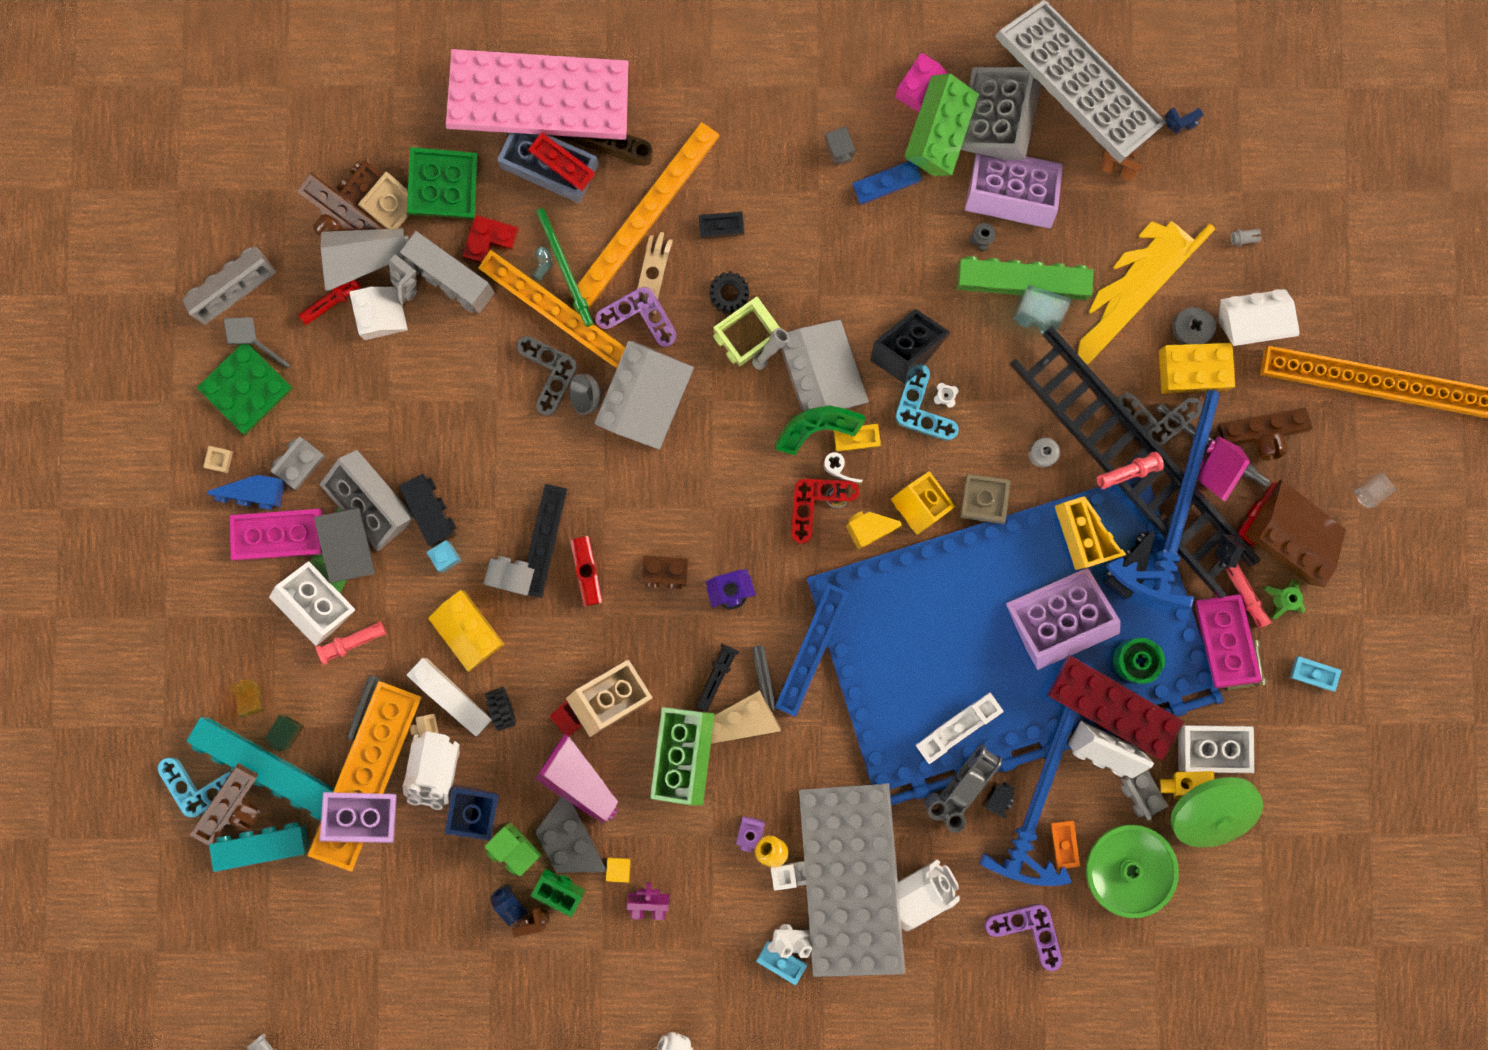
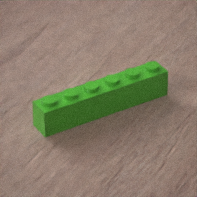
M967 256L958 263L956 290L1088 300L1092 296L1094 269H1087V266L1076 265L1074 268L1065 267V264L1061 263L1046 266L1042 262L1021 264L1019 260L999 262V259L988 258L984 261L977 260V257Z

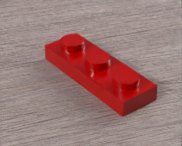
M541 133L528 149L529 153L581 192L596 175L593 170L544 133Z

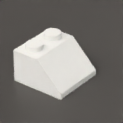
M368 287L350 292L358 333L364 340L408 330L403 305L399 302L398 289L396 287Z

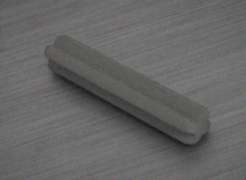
M763 645L754 646L752 651L760 692L770 710L774 711L776 708L765 649Z
M369 675L347 735V738L352 741L356 738L378 681L381 682V679L376 676Z

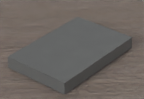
M360 507L314 517L330 583L375 574Z

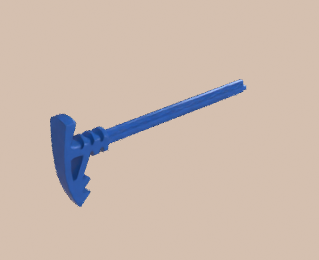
M1207 390L1165 546L1157 554V558L1160 561L1154 564V568L1157 571H1137V562L1123 567V558L1106 565L1110 573L1134 593L1154 602L1180 610L1191 609L1194 597L1171 595L1172 587L1169 583H1173L1175 580L1174 575L1171 573L1177 572L1178 569L1174 563L1180 561L1177 551L1220 396L1216 390ZM1136 580H1154L1153 589L1141 585Z
M1081 661V662H1083L1084 664H1086V665H1088L1089 667H1091V668L1094 669V666H1095V665H1093V664H1091V663H1088V662H1085V661ZM1065 706L1023 824L1015 830L1018 838L1012 839L1011 842L1015 846L1008 849L1011 857L1006 858L1003 865H1001L986 853H982L979 861L980 865L989 870L1032 885L1057 886L1072 882L1064 866L1061 867L1059 873H1056L1050 861L1043 868L1027 855V851H1031L1034 848L1030 844L1031 840H1037L1038 836L1035 833V829L1077 713ZM1023 862L1039 873L1040 876L1035 877L1020 873Z

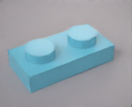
M1295 656L1289 678L1336 692L1342 670Z
M767 940L756 962L796 985L806 969L807 963L793 955L786 958L780 957L778 952H769L767 947L771 942Z

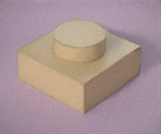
M209 446L203 468L228 473L233 451Z

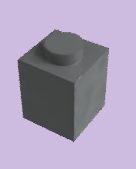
M845 126L825 134L824 142L833 165L837 163L842 165L850 162L856 150L847 127Z

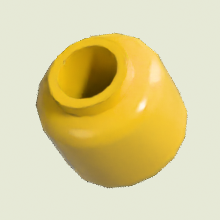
M768 835L762 837L757 842L755 856L763 865L777 868L787 860L788 848L785 842L779 838Z

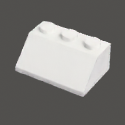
M1286 289L1220 299L1218 322L1233 346L1299 336L1300 332L1294 301Z
M309 561L276 585L269 597L315 646L330 636L355 611L348 601Z
M1080 721L1068 743L1076 757L1082 760L1086 758L1091 759L1093 764L1102 769L1105 766L1109 767L1114 774L1120 777L1126 775L1134 778L1150 769L1154 764L1138 747L1083 721Z

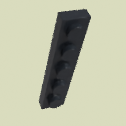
M549 484L544 486L527 563H529L528 568L535 569L528 592L529 596L543 598L568 491L567 488Z

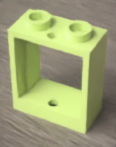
M755 297L714 326L715 334L713 337L719 346H725L728 350L726 353L727 357L733 364L737 363L739 367L763 351L765 344L769 341V337L743 356H740L723 331L752 311L770 335L776 328H780L758 297Z

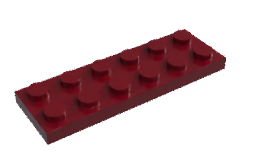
M1069 655L1047 693V696L1161 761L1164 760L1184 723L1178 717Z

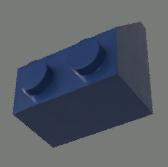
M454 784L445 834L491 840L499 794L479 788Z

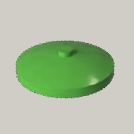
M1225 777L1210 780L1194 787L1180 798L1172 810L1171 825L1177 838L1187 845L1194 847L1219 846L1239 838L1256 824L1263 811V800L1257 788L1245 779Z
M1127 824L1109 829L1094 842L1086 860V879L1094 898L1104 908L1122 917L1141 918L1156 913L1169 902L1177 887L1179 867L1172 847L1160 834L1144 826Z

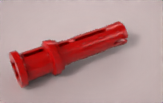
M357 279L333 288L331 292L298 315L307 326L340 301L342 303L348 301L347 298L350 296L351 291L363 288ZM328 302V303L325 304L323 307H321L320 309H318L317 311H315V312L313 313L314 310H316L317 308H319L320 306H322L324 303Z

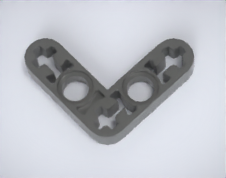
M524 336L517 343V350L520 355L552 371L536 403L540 414L546 417L552 416L557 411L571 380L576 374L577 364L571 356L532 337ZM528 342H531L532 348L538 350L536 358L533 357L535 356L533 351L527 350L524 352L523 343L528 344ZM545 351L553 353V359L548 363L541 360V355ZM570 361L572 370L567 369L564 374L568 379L565 380L561 376L556 375L557 372L562 374L564 370L561 366L562 363L567 364ZM555 380L563 383V389L559 392L551 390V384ZM547 392L552 396L558 397L557 400L552 398L550 401L551 410L543 411L544 408L541 404L543 402L547 403L550 398L549 395H546Z
M1125 393L1118 398L1122 404L1124 397L1126 399L1132 398L1131 405L1135 409L1138 405L1140 406L1141 410L1136 411L1132 416L1136 418L1141 413L1147 415L1148 423L1142 427L1151 437H1153L1151 434L1153 431L1158 433L1162 430L1159 427L1162 423L1171 432L1168 436L1166 432L1160 436L1161 442L1156 441L1159 446L1165 444L1202 412L1200 400L1197 398H1187L1157 422L1133 394ZM1188 402L1191 404L1196 402V413H1187L1185 416L1189 419L1185 421L1177 410L1181 408V411L1184 412L1188 408L1186 405ZM1171 416L1179 417L1181 423L1178 428L1172 429L1168 426L1167 421Z

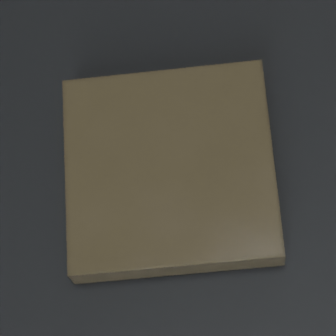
M966 474L960 518L1005 524L1011 480Z

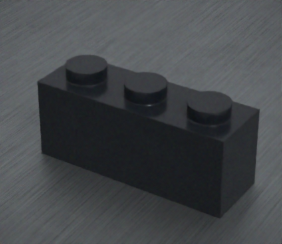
M421 474L399 485L428 546L433 548L445 540L457 536L454 531L457 529L452 517H447L444 511L447 509L442 497H437L434 491L437 489V486L432 477L428 478L426 475Z

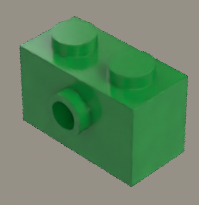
M545 869L531 897L572 918L584 895L585 889L572 883L569 877L565 875L559 876Z

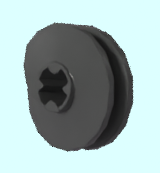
M1197 307L1181 311L1174 319L1172 326L1174 337L1182 345L1205 344L1213 337L1216 329L1215 320L1212 315ZM1194 324L1196 329L1192 330L1190 326Z

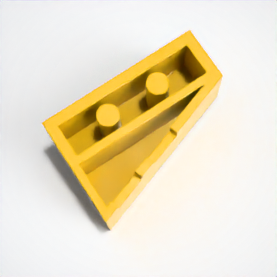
M1085 496L1055 506L1075 570L1126 555L1123 549H1120L1113 540L1111 532H1108L1100 521L1101 518Z

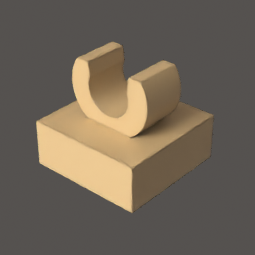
M435 714L416 717L417 724L410 726L411 735L419 733V737H422V734L427 731L439 734Z

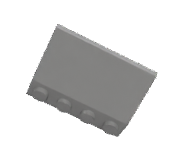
M1025 67L972 69L969 87L979 95L961 150L1003 160H1025L1042 85Z
M841 319L787 332L789 341L780 349L802 412L828 405L849 410L869 403Z
M628 341L595 425L660 450L694 367L635 341Z

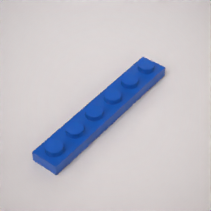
M828 583L775 708L795 717L797 716L850 594L849 591Z

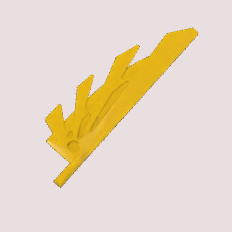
M1151 221L1140 233L1139 238H1153L1154 240L1145 249L1125 252L1113 267L1114 269L1131 263L1134 264L1123 278L1098 291L1089 310V314H1092L1108 302L1100 323L1079 341L1078 355L1087 365L1092 362L1215 230L1211 224H1208L1195 239L1191 238L1172 221L1166 227Z

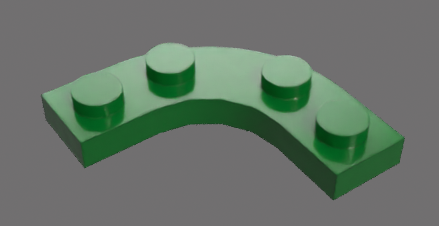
M831 405L806 410L793 417L785 426L774 443L775 450L796 455L810 434L825 429L839 431L855 437L866 421L865 416Z

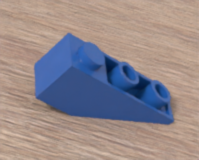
M255 475L209 490L207 494L214 496V501L228 503V499L237 500L236 504L250 507V503L259 504L258 508L272 510L273 506L280 507L285 481L279 478Z

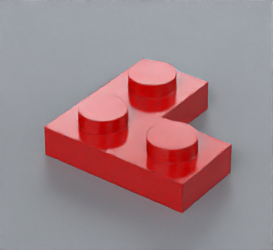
M475 215L462 256L464 259L482 263L489 252L491 244L512 250L519 229L509 224Z

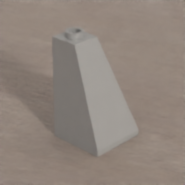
M403 228L321 232V256L325 290H331L389 265V260L394 255L403 259L404 257L400 251L409 241V237L404 236Z

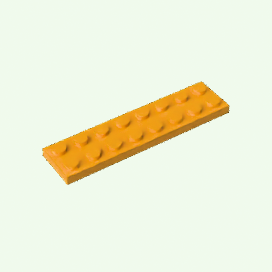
M378 681L333 793L384 794L422 699L421 696ZM320 823L307 856L352 872L364 842L320 841Z

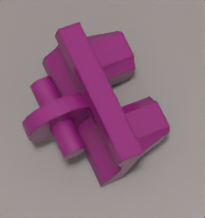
M651 882L646 883V889H637V893H628L627 910H630L631 919H642L644 910L652 911V919L664 920L666 911L669 909V894H660V889H651Z

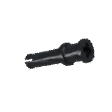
M723 643L720 645L721 650L717 659L712 662V667L714 668L695 704L696 707L708 712L725 673L728 674L731 671L730 665L735 655L739 654L738 650Z

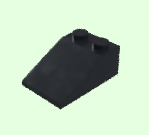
M914 309L874 342L870 361L905 384L923 368L949 336L950 331L917 309Z

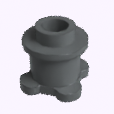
M988 223L979 224L975 228L973 235L969 237V242L977 245L981 251H986L988 244L994 241L996 232Z

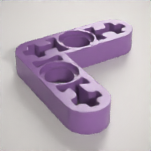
M643 286L601 309L595 316L596 324L602 329H608L640 311L659 345L667 347L676 340L677 334L654 292L649 287ZM641 291L643 292V294L648 293V302L646 303L644 300L638 302L636 305L639 308L636 309L633 300L641 296ZM621 302L630 304L631 311L628 314H623L619 310ZM653 310L658 311L661 315V320L657 323L652 322L649 318V313ZM615 311L616 315L609 320L610 324L601 321L602 313L609 315ZM665 322L666 325L663 326V329L666 333H671L670 341H667V339L662 340L663 332L661 328L656 331L655 327Z
M1032 904L993 914L985 919V930L994 937L1032 929L1041 965L1049 971H1055L1061 966L1062 957L1051 914L1044 905ZM1037 909L1045 912V915H1042L1041 918L1044 924L1048 923V926H1041L1039 919L1034 917L1037 914ZM1021 914L1023 916V923L1020 926L1012 925L1011 918L1013 915ZM1003 917H1006L1009 929H1006L1005 925L998 926V931L995 932L989 926L993 925V920H996L998 923L1005 922ZM1041 932H1050L1051 939L1048 943L1040 942L1039 935ZM1042 948H1049L1051 955L1056 957V960H1053V965L1045 962L1048 959V953L1046 950L1042 951Z

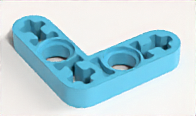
M924 365L921 370L925 378L922 377L918 386L909 385L910 382L915 383L916 375L905 384L895 416L896 422L902 427L944 441H950L957 436L959 431L956 422L919 409L930 377L929 369ZM909 390L917 391L919 395L917 401L912 402L907 399L906 394ZM905 411H908L909 416L913 418L916 417V414H919L920 417L917 420L916 426L913 425L914 420L902 421L903 417L900 416V413L904 414ZM927 417L933 421L931 429H924L921 426L923 418ZM940 421L941 424L939 426L943 428L950 425L954 433L946 436L945 431L942 429H938L937 433H935L934 430L937 427V422Z
M165 758L158 765V772L182 813L187 817H196L203 814L212 802L207 796L208 790L215 788L219 791L231 774V772L224 774L198 791L182 763L177 758ZM167 763L174 764L175 767L172 768L173 773L166 772ZM174 775H181V777H178L171 781V778L175 777ZM179 781H184L187 784V790L184 794L178 793L176 790V785ZM200 800L204 802L196 807V811L189 810L191 806L190 801L192 803Z

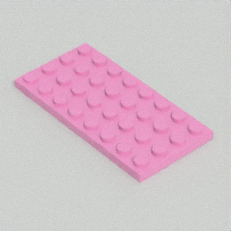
M452 49L446 129L525 134L544 133L545 135L626 140L628 61Z

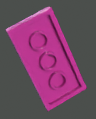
M310 509L230 515L231 560L323 555L314 521L315 516L322 515V510Z
M1242 595L1225 596L1221 599L1196 600L1195 606L1214 688L1260 683L1262 678Z

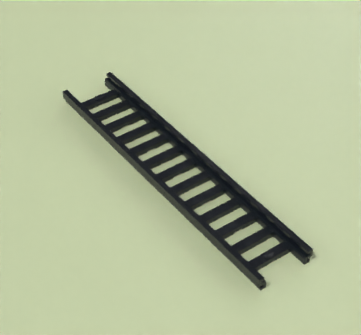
M1051 326L1042 336L1053 349L1028 371L1016 358L1009 363L1010 366L1106 473L1115 470L1109 461L1133 438L1142 448L1123 466L1131 464L1136 458H1145L1152 452L1160 454L1164 463L1161 471L1148 473L1133 488L1126 481L1117 485L1166 539L1174 510L1163 521L1155 515L1154 511L1178 488L1180 489L1184 473L1055 328ZM1060 355L1068 365L1042 388L1034 377ZM1075 371L1083 381L1059 404H1056L1049 394ZM1090 388L1098 398L1071 421L1064 411ZM1105 405L1112 415L1087 438L1080 431L1079 427ZM1120 422L1127 432L1107 451L1101 454L1094 444L1115 424ZM1164 471L1172 481L1146 504L1138 495ZM1195 486L1190 507L1194 505L1201 512V515L1182 533L1177 553L1211 591L1221 599L1227 594L1214 581V578L1226 565L1219 559L1206 572L1198 562L1219 543L1222 534L1240 535ZM1209 521L1217 531L1191 555L1184 545ZM1243 540L1241 546L1244 549L1240 557L1251 567L1259 563L1261 559Z

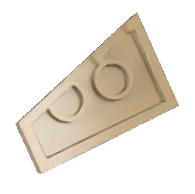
M760 690L714 715L711 744L781 731Z

